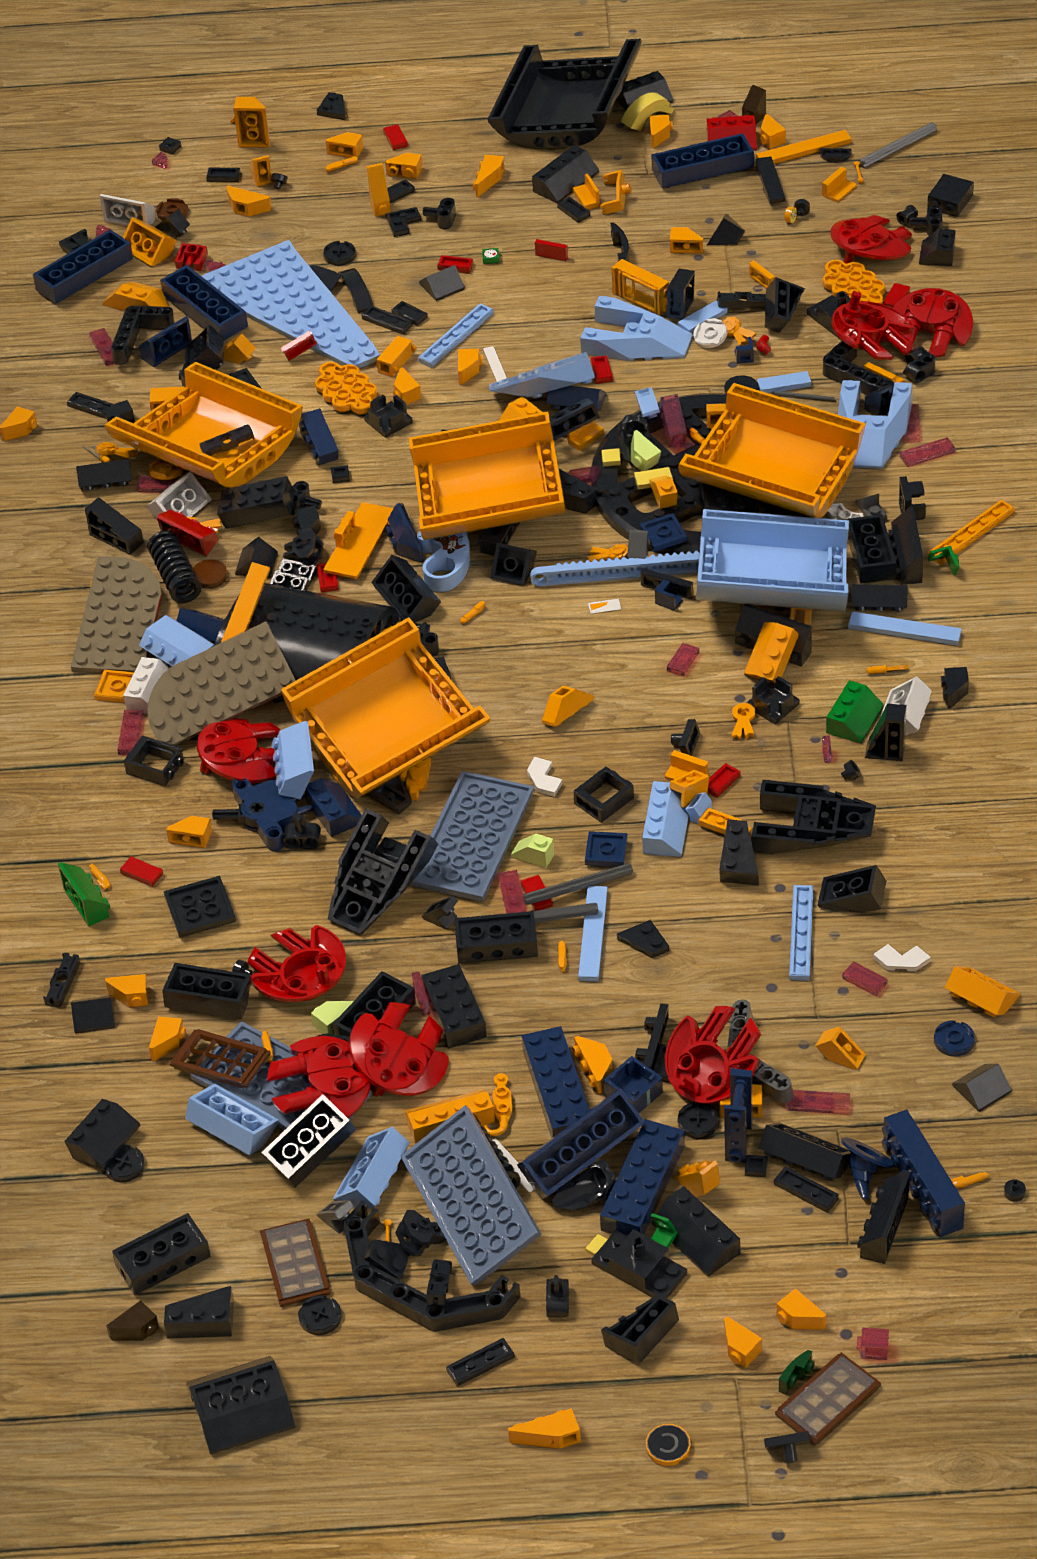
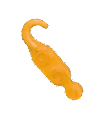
M503 1073L495 1075L494 1084L497 1088L494 1089L492 1094L494 1116L500 1123V1127L496 1130H490L486 1124L483 1125L491 1136L503 1134L507 1130L508 1121L512 1115L511 1091L506 1087L508 1077Z

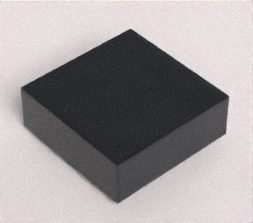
M348 465L331 467L332 483L350 481Z
M747 1155L745 1176L766 1178L768 1156Z

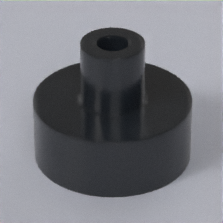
M272 173L271 181L275 182L274 188L280 189L281 184L287 183V176Z
M805 199L795 201L794 207L797 209V215L805 216L810 212L809 201Z
M849 760L844 764L845 771L841 773L844 779L850 777L856 780L861 776V771L853 760Z
M241 959L236 961L232 969L233 972L251 975L253 973L249 969V963Z
M1012 1179L1005 1183L1004 1196L1008 1200L1017 1202L1025 1197L1026 1187L1022 1181Z

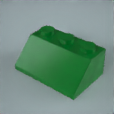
M849 680L826 717V733L861 744L883 709L884 704L867 685Z
M63 862L58 863L63 890L87 926L89 927L109 918L108 909H110V904L106 898H102L99 887L93 885L91 875L89 873L86 874L82 867Z

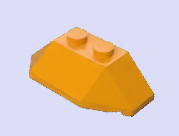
M136 282L122 284L111 292L103 302L104 306L123 311L129 306L168 307L162 289Z

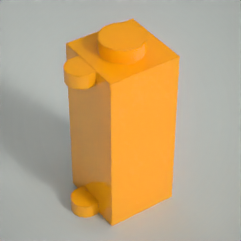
M397 336L377 358L378 373L393 377L412 356L413 352L417 350V347L412 344V340Z

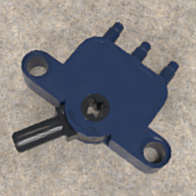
M244 778L245 780L235 779L232 782L234 798L239 808L214 809L212 811V818L214 820H238L239 825L244 824L248 830L257 832L269 850H281L284 847L283 833L285 826L294 823L293 817L297 813H301V815L309 813V811L313 810V806L310 804L297 809L295 802L301 799L280 795L278 786H276V780H269L252 786L247 778Z

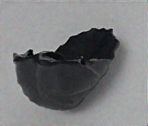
M629 414L620 423L618 439L623 459L630 463L632 468L637 470L638 468L631 462L633 434L637 430L649 440L648 423L642 415L634 416Z
M603 1160L595 1161L588 1169L575 1176L573 1180L558 1188L556 1197L552 1199L553 1206L559 1210L575 1211L597 1204L607 1198L616 1182L615 1174L609 1168L608 1162Z

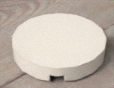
M715 318L704 320V323H699L694 329L693 336L696 344L706 349L722 344L728 332L725 324Z

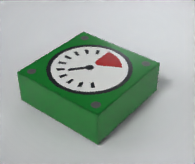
M499 248L482 249L483 264L500 263Z

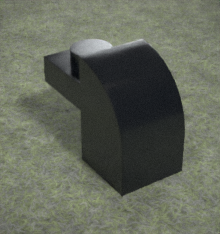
M125 400L110 406L106 412L107 422L117 416L134 423V413L129 401Z

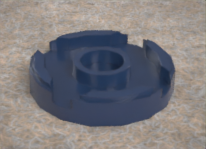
M956 1020L946 1021L937 1026L934 1033V1044L942 1054L962 1056L972 1050L975 1044V1033L964 1022L958 1023Z

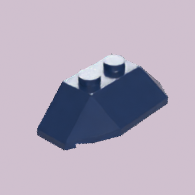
M397 503L387 519V537H391L392 549H396L398 556L422 563L424 562L422 546L404 504Z

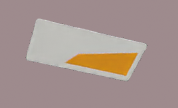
M619 599L588 603L591 614L621 609Z

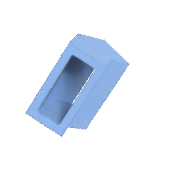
M706 792L696 794L685 809L690 815V821L698 824V820L707 808L712 809V801Z

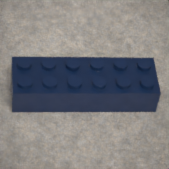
M742 133L651 154L652 171L661 188H669L675 185L753 168L754 151Z
M110 229L33 274L35 289L57 304L132 260L131 243Z
M188 265L160 280L162 292L168 300L203 328L210 324L224 337V340L248 327L246 311Z
M561 1026L521 1035L523 1053L551 1138L590 1110Z
M618 1089L519 1162L517 1166L538 1196L543 1199L645 1124V1121L622 1089Z
M906 1109L884 1117V1127H882L884 1135L882 1140L883 1149L885 1152H889L891 1160L894 1162V1167H898L900 1173L904 1171L910 1172L911 1195L914 1199L917 1198L921 1212L929 1218L932 1230H936L940 1237L962 1230L964 1227L965 1202L909 1111Z
M647 1119L644 1120L645 1124L641 1126L600 1214L601 1231L612 1234L615 1230H618L628 1236L634 1229L643 1235L645 1234L652 1219L651 1214H654L685 1147V1130Z

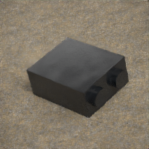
M943 174L928 195L927 208L936 205L941 207L942 213L958 217L973 196L974 182Z

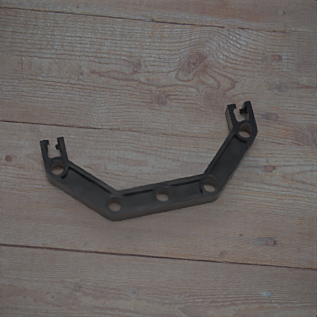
M360 1201L344 1221L345 1238L356 1290L430 1331L438 1332L503 1319L521 1297L520 1284L514 1282L512 1284L513 1287L508 1291L507 1283L509 1279L501 1275L489 1291L447 1298L445 1305H438L435 1302L428 1304L426 1303V1294L364 1260L369 1246L368 1236L380 1223L378 1209L373 1207L372 1212L368 1215V1204Z

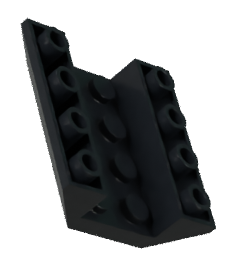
M271 1356L186 1382L202 1425L210 1455L296 1428L285 1388L276 1363Z

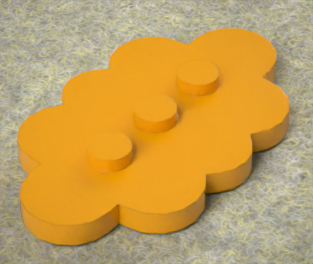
M831 260L825 264V275L823 276L822 283L824 288L832 290L833 296L836 297L838 292L845 291L851 298L852 292L856 291L862 293L860 301L883 304L882 295L885 293V284L881 280L876 279L875 273L865 270L864 265L858 262L845 264L840 260Z
M326 362L319 367L320 376L315 380V388L323 394V399L326 402L332 403L336 411L345 412L352 410L356 414L368 413V410L371 409L370 401L377 396V387L369 382V377L366 374L360 373L359 368L352 364L340 366L335 362Z

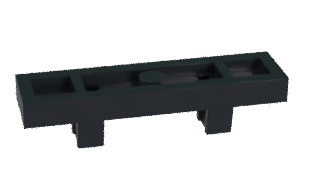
M660 1003L657 1017H646L644 1028L646 1031L652 1032L648 1049L637 1048L635 1058L651 1070H653L660 1044H662L668 1023L669 1004Z

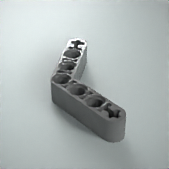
M738 1000L732 1006L735 1008V1011L730 1021L728 1047L732 1046L748 1019H753L751 1006L747 1000ZM759 1060L757 1069L752 1077V1084L762 1085V1092L780 1103L792 1101L794 1092L790 1078Z

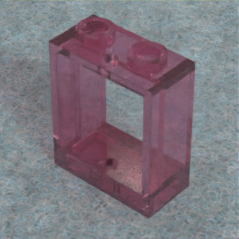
M678 394L660 397L659 410L668 448H681L686 444L687 431Z

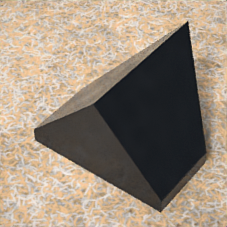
M725 213L707 245H737L745 230Z

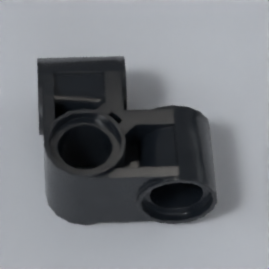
M922 346L911 350L905 355L908 365L905 367L903 374L915 383H920L922 380L935 374V356Z

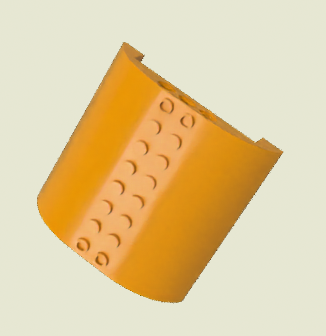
M194 362L184 369L186 387L134 423L116 416L105 424V429L109 435L117 441L220 485L232 488L241 486L253 479L284 453L296 433L303 406ZM246 424L250 425L254 433V440L250 439L240 443L238 447L223 453L220 451L209 456L202 453L199 444ZM225 440L223 443H229L231 440Z
M733 383L727 392L725 411L694 456L685 454L679 463V472L683 477L812 518H822L833 504L851 472L862 442L866 423Z
M548 412L409 438L420 512L419 526L423 540L566 514Z
M409 617L281 689L283 698L296 724L303 721L308 722L313 751L341 787L354 798H360L491 721L489 715L480 705L476 708L472 707L422 645L419 629Z

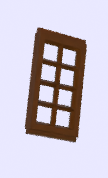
M194 1029L169 1064L174 1069L243 1089L248 1087L271 1052L266 1048L200 1029ZM201 1039L211 1042L205 1051L194 1049ZM215 1044L226 1046L219 1056L209 1053ZM230 1048L241 1051L235 1060L225 1058ZM246 1052L256 1055L250 1065L239 1062ZM190 1053L201 1055L195 1065L184 1062ZM206 1057L216 1060L210 1069L199 1067ZM220 1062L231 1064L225 1074L214 1071ZM236 1066L246 1069L240 1078L230 1076Z

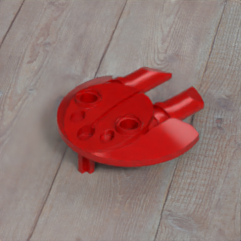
M871 215L869 217L844 219L836 222L831 228L830 236L835 244L846 250L843 262L848 264L854 261L855 255L878 260L903 258L911 252L912 248L904 240L911 238L912 233L904 226L894 230H887L884 225L888 224L890 219Z
M940 288L916 290L901 298L893 307V309L905 315L914 325L912 332L903 334L913 344L917 332L920 330L934 333L929 353L935 357L945 356L951 338H954L958 345L965 346L973 331L972 312L968 304L951 291ZM908 320L904 321V324H910Z
M856 291L852 292L849 303L843 304L835 310L832 317V328L836 335L849 346L866 351L873 359L892 360L893 356L879 344L883 340L890 342L904 355H907L913 349L914 344L903 334L912 332L914 325L901 312L880 303L860 301L862 293ZM908 320L910 324H904V321Z
M232 718L207 725L199 734L197 741V752L201 759L200 772L209 774V771H213L219 776L232 781L235 779L245 780L244 778H247L251 784L276 779L275 768L270 765L275 764V761H273L274 749L257 747V739L275 738L281 729L271 722L251 724L245 718Z
M319 925L311 928V940L303 938L291 928L271 934L274 940L292 952L291 956L287 957L283 963L276 962L256 946L248 958L249 965L259 972L252 974L251 984L261 994L283 1002L308 1001L325 994L339 982L346 967V953L342 942L333 932Z
M390 1002L381 1020H377L373 1014L368 1013L363 1014L357 1020L350 1034L349 1050L358 1071L374 1085L371 1091L375 1092V1097L378 1095L382 1096L385 1091L403 1096L419 1095L433 1089L442 1080L448 1068L449 1057L444 1052L436 1051L435 1049L443 1029L431 1016H428L417 1039L411 1035L407 1036L405 1032L399 1030L410 1008V1005Z
M715 1006L701 1029L697 1021L687 1015L673 1031L666 1048L665 1068L668 1079L674 1089L686 1099L699 1104H716L722 1100L730 1099L731 1068L752 1070L753 1077L760 1060L754 1055H749L761 1036V1032L752 1018L748 1019L732 1046L728 1047L725 1051L716 1044L718 1042L717 1038L734 1013V1007Z
M314 1036L290 1045L291 1053L294 1056L272 1061L269 1066L267 1082L303 1074V1076L308 1075L310 1087H306V1090L271 1098L274 1105L284 1115L308 1109L323 1094L347 1118H350L364 1104L371 1087V1083L358 1071L352 1060L349 1042L336 1037Z

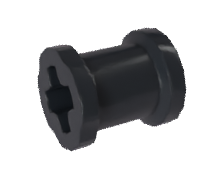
M908 205L904 211L896 214L897 221L901 225H907L911 217L918 216V211L913 205Z

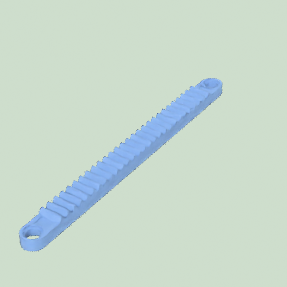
M688 551L687 554L680 552L679 555L676 553L672 555L666 553L665 556L659 554L657 557L654 554L651 557L646 555L645 559H626L622 557L621 560L618 558L614 560L608 558L607 561L601 559L600 562L594 559L593 562L586 560L585 563L582 561L578 563L572 561L571 564L565 562L563 565L557 563L553 566H542L532 569L530 577L532 584L548 586L641 578L640 572L643 568L666 575L698 573L700 553L695 551L692 554ZM536 575H544L543 578H535Z

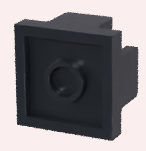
M384 395L370 401L371 409L364 416L365 422L385 438L413 423L412 417L407 413L406 402L397 395L393 396V401L386 403V396Z
M907 476L899 477V508L901 514L909 507H913L916 520L925 519L926 504H912V498H919L925 495L923 482H908Z
M778 676L775 678V684L771 682L767 684V679L763 677L752 687V698L746 703L755 708L756 714L776 725L800 704V699L792 694V684Z

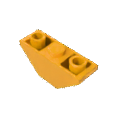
M227 185V198L234 213L250 217L272 210L270 196Z
M562 686L550 694L542 717V723L553 727L559 726L564 720L573 716L581 708L586 707L595 698L593 695Z
M576 1036L574 1037V1046H572L575 1058L579 1057L583 1073L587 1072L591 1088L594 1087L597 1093L601 1094L604 1090L603 1080L613 1072L612 1057L605 1044Z
M704 1160L699 1164L698 1162L691 1165L686 1164L679 1168V1173L673 1177L695 1197L707 1194L720 1184L716 1160L709 1162Z

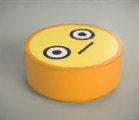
M789 206L785 211L784 218L786 223L793 224L797 217V209Z

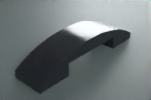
M612 222L610 227L613 246L620 245L621 253H617L618 262L621 259L629 262L628 239L624 231Z
M355 268L339 271L341 281L350 292L357 312H365L371 305L373 306L367 287L359 272Z

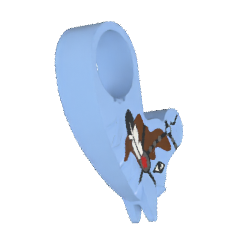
M421 532L417 534L423 553H433L423 563L424 582L432 591L445 592L452 590L466 576L470 564L468 532L423 540ZM440 570L452 571L443 576L432 575V573Z

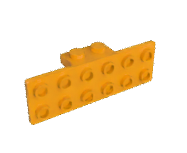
M362 502L356 513L347 511L346 515L341 518L338 529L336 528L333 537L336 540V548L324 567V572L357 579L387 527V519L394 508Z

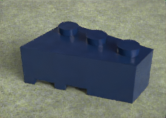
M321 409L303 413L299 422L300 433L311 451L313 460H316L318 465L338 460L339 450Z

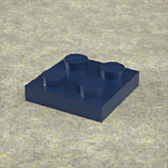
M673 513L640 524V530L648 531V543L654 552L687 542V535Z
M589 831L585 865L608 867L624 865L628 833Z

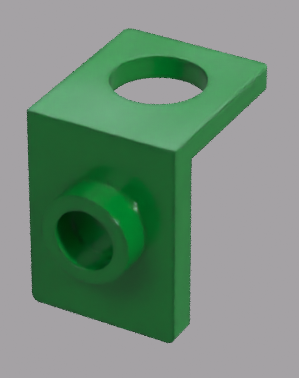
M951 545L930 551L928 562L945 557L952 574H957L960 567L959 558L956 553L954 554Z
M652 1213L651 1218L657 1225V1229L651 1239L669 1248L678 1232L668 1218Z

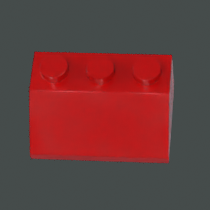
M754 115L706 118L707 141L743 133L753 151L757 150Z
M170 509L158 514L156 517L161 531H172L178 537L180 544L206 557L218 541L216 531L212 527H205L196 519H189L179 511L175 512Z

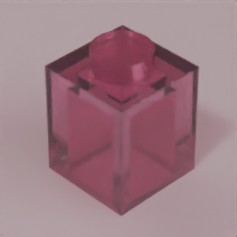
M862 1327V1336H857V1349L861 1350V1359L887 1360L889 1329Z

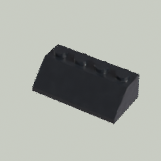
M573 145L532 176L533 192L555 203H559L573 192V187L585 183L584 174H588L592 178L599 173V168L586 150Z
M210 324L186 346L185 369L194 362L216 370L223 365L224 337Z
M909 507L891 522V530H888V536L892 540L891 546L897 563L896 578H899L900 585L917 584L923 581V552L914 508Z
M392 554L371 582L388 604L398 611L402 621L409 617L413 623L430 617L441 603L440 599L408 561Z
M744 604L735 629V644L753 650L764 622L778 623L793 628L799 636L788 662L802 667L812 653V626L749 604Z
M174 963L162 990L164 1007L242 1020L248 1005L252 975Z
M780 1122L765 1126L758 1149L764 1151L766 1156L772 1158L778 1156L783 1158V1162L789 1165H795L796 1163L802 1166V1170L810 1173L816 1171L822 1174V1178L830 1181L841 1178L850 1163L849 1149Z
M909 1171L885 1178L883 1185L878 1186L876 1192L877 1201L872 1203L870 1208L871 1217L866 1219L863 1231L865 1234L864 1236L860 1235L857 1248L860 1249V1258L882 1264L886 1263L909 1200Z
M685 1186L667 1197L656 1214L671 1221L678 1232L672 1244L707 1277L741 1254L740 1238ZM652 1220V1225L657 1228V1225Z

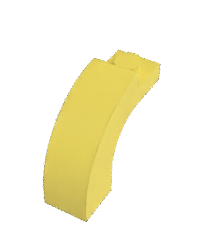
M647 93L636 99L629 106L621 122L631 129L641 131L646 120L653 113L662 111L672 114L674 108L669 105L670 102L658 93Z

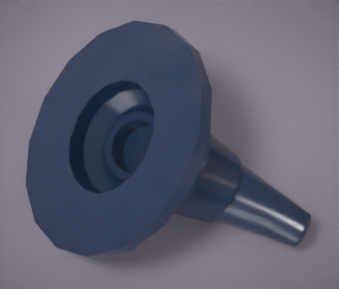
M843 1137L841 1143L850 1151V1166L857 1191L864 1200L869 1201L868 1183L871 1181L872 1173H876L879 1165L892 1168L894 1162L880 1151L860 1141Z

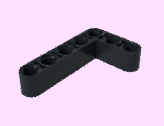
M161 306L127 307L111 346L113 363L123 365L128 362L140 328L166 329L174 324L173 309Z
M841 340L823 357L822 374L825 377L842 384L843 380L860 381L861 393L865 395L888 384L892 385L893 393V381L851 363L857 357V349L849 346Z

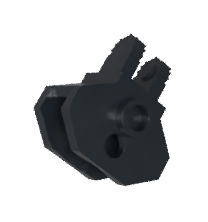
M310 527L304 528L297 537L293 538L292 542L284 544V550L287 552L283 553V558L316 565L322 558L324 543Z
M406 1210L402 1222L399 1223L395 1231L402 1249L413 1257L421 1256L425 1248H429L430 1244H441L446 1240L444 1234L440 1233L441 1229L437 1222H431L429 1218L423 1217L415 1210Z

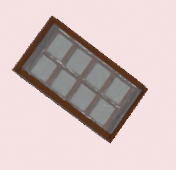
M310 1218L260 1230L280 1307L305 1301L312 1296L331 1294Z
M841 1352L779 1406L778 1410L775 1411V1415L798 1433L809 1431L811 1443L815 1446L873 1395L881 1386V1382Z

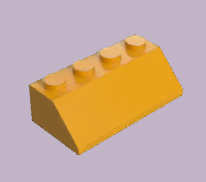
M481 1089L403 1111L414 1143H418L465 1105L477 1116L481 1126L495 1123L494 1107L488 1092Z

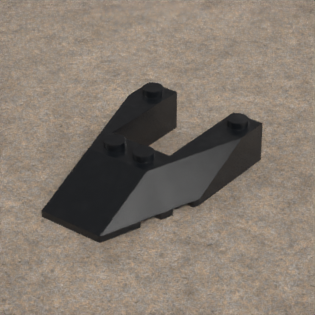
M762 779L760 809L795 813L793 826L754 822L751 835L753 852L765 854L783 853L833 846L871 837L876 805L857 798L849 799L837 791L833 793L824 790V787L821 785Z
M366 808L338 860V874L335 876V890L331 898L328 914L329 921L361 935L407 889L429 863L438 846V843L431 836L414 830L397 864L373 854L389 822L382 815Z

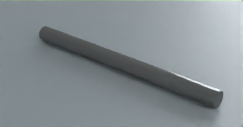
M774 391V395L835 401V397Z

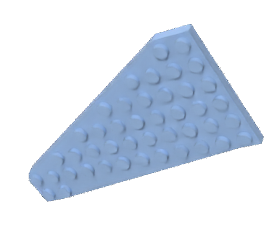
M290 240L202 275L204 279L244 309L248 318L291 340H295L310 330L318 343L310 349L342 366L352 364L362 368L377 362V358L380 356L374 344L299 255Z

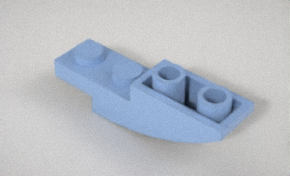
M652 387L634 391L642 416L647 417V419L656 417L660 410Z

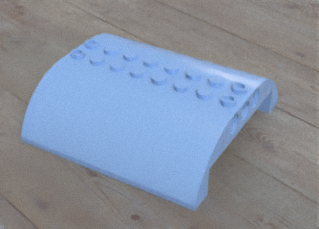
M703 509L696 600L845 612L848 598L846 552L849 521Z

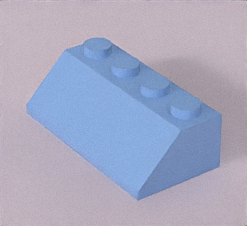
M165 615L146 628L139 646L169 665L174 666L215 646V644Z
M307 721L280 730L277 738L273 739V761L276 763L275 773L277 774L276 786H278L280 795L301 799L314 772Z
M653 781L642 837L643 854L682 857L689 814L685 810L687 807L683 808L680 806L682 793L670 789V782Z
M213 1084L191 1096L188 1100L185 1119L194 1125L201 1127L248 1155L263 1148L279 1123V1119L217 1084Z
M394 1127L368 1136L333 1200H350L354 1206L353 1208L360 1201L368 1204L367 1209L377 1206L381 1200L382 1192L389 1186V1179L398 1169L397 1165L402 1159L401 1155L406 1152L410 1142Z

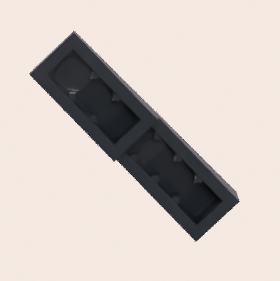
M772 157L755 158L756 171L763 184V191L769 204L786 202Z

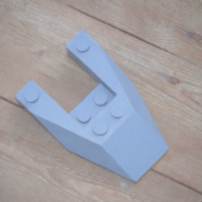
M599 296L595 304V322L625 326L624 331L620 333L585 327L580 337L581 353L587 352V355H607L608 358L634 361V358L652 360V357L678 359L685 357L693 334L663 317L617 298Z
M587 352L489 384V390L491 392L524 397L532 396V399L548 391L580 382L582 384L590 383L595 376Z
M843 380L838 415L866 423L862 442L852 468L882 469L892 455L893 449L897 448L900 444L899 441L902 436L906 435L913 401L912 383L895 382L888 416L857 415L861 400L860 381Z

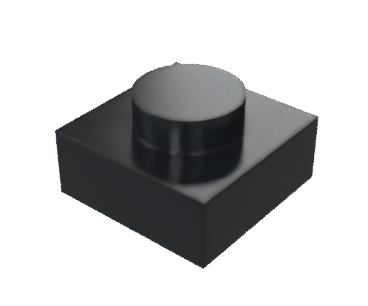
M167 137L159 145V150L173 155L181 147V141Z

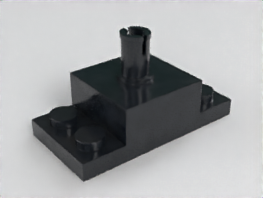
M840 291L836 297L831 295L807 308V315L839 338L832 328V317L835 310L841 305L849 303L851 298L845 291Z
M634 1229L628 1236L615 1230L591 1259L593 1265L652 1298L658 1294L668 1298L687 1275V1268L669 1259V1248Z

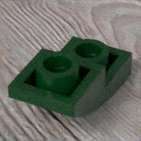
M811 1350L800 1354L783 1371L779 1378L780 1393L787 1395L790 1388L795 1387L797 1379L804 1381L807 1373L811 1374L815 1365V1361L812 1360Z

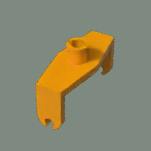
M622 170L604 174L602 177L604 184L611 185L616 183V200L602 203L600 206L602 213L610 214L624 210L626 194L632 193L630 183L626 184Z

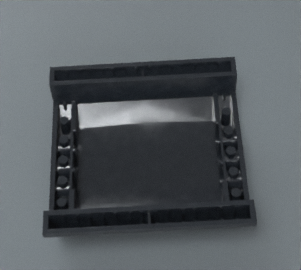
M641 38L626 39L619 56L543 60L538 45H524L487 119L488 123L507 140L529 148H568L573 145L581 146L593 141L600 135L608 121L641 48Z
M265 583L247 630L267 622L295 680H298L380 634L384 628L396 625L399 620V614L391 606ZM238 597L220 628L215 645L220 644ZM280 695L275 698L284 700L283 695Z

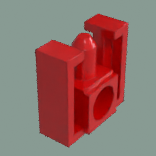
M181 243L175 259L176 268H182L185 260V265L191 267L193 263L195 271H201L208 255L207 246Z

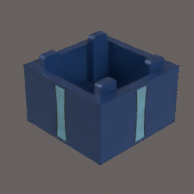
M633 1056L628 1058L603 1080L604 1096L608 1097L614 1091L622 1089L638 1113L663 1093L662 1077Z

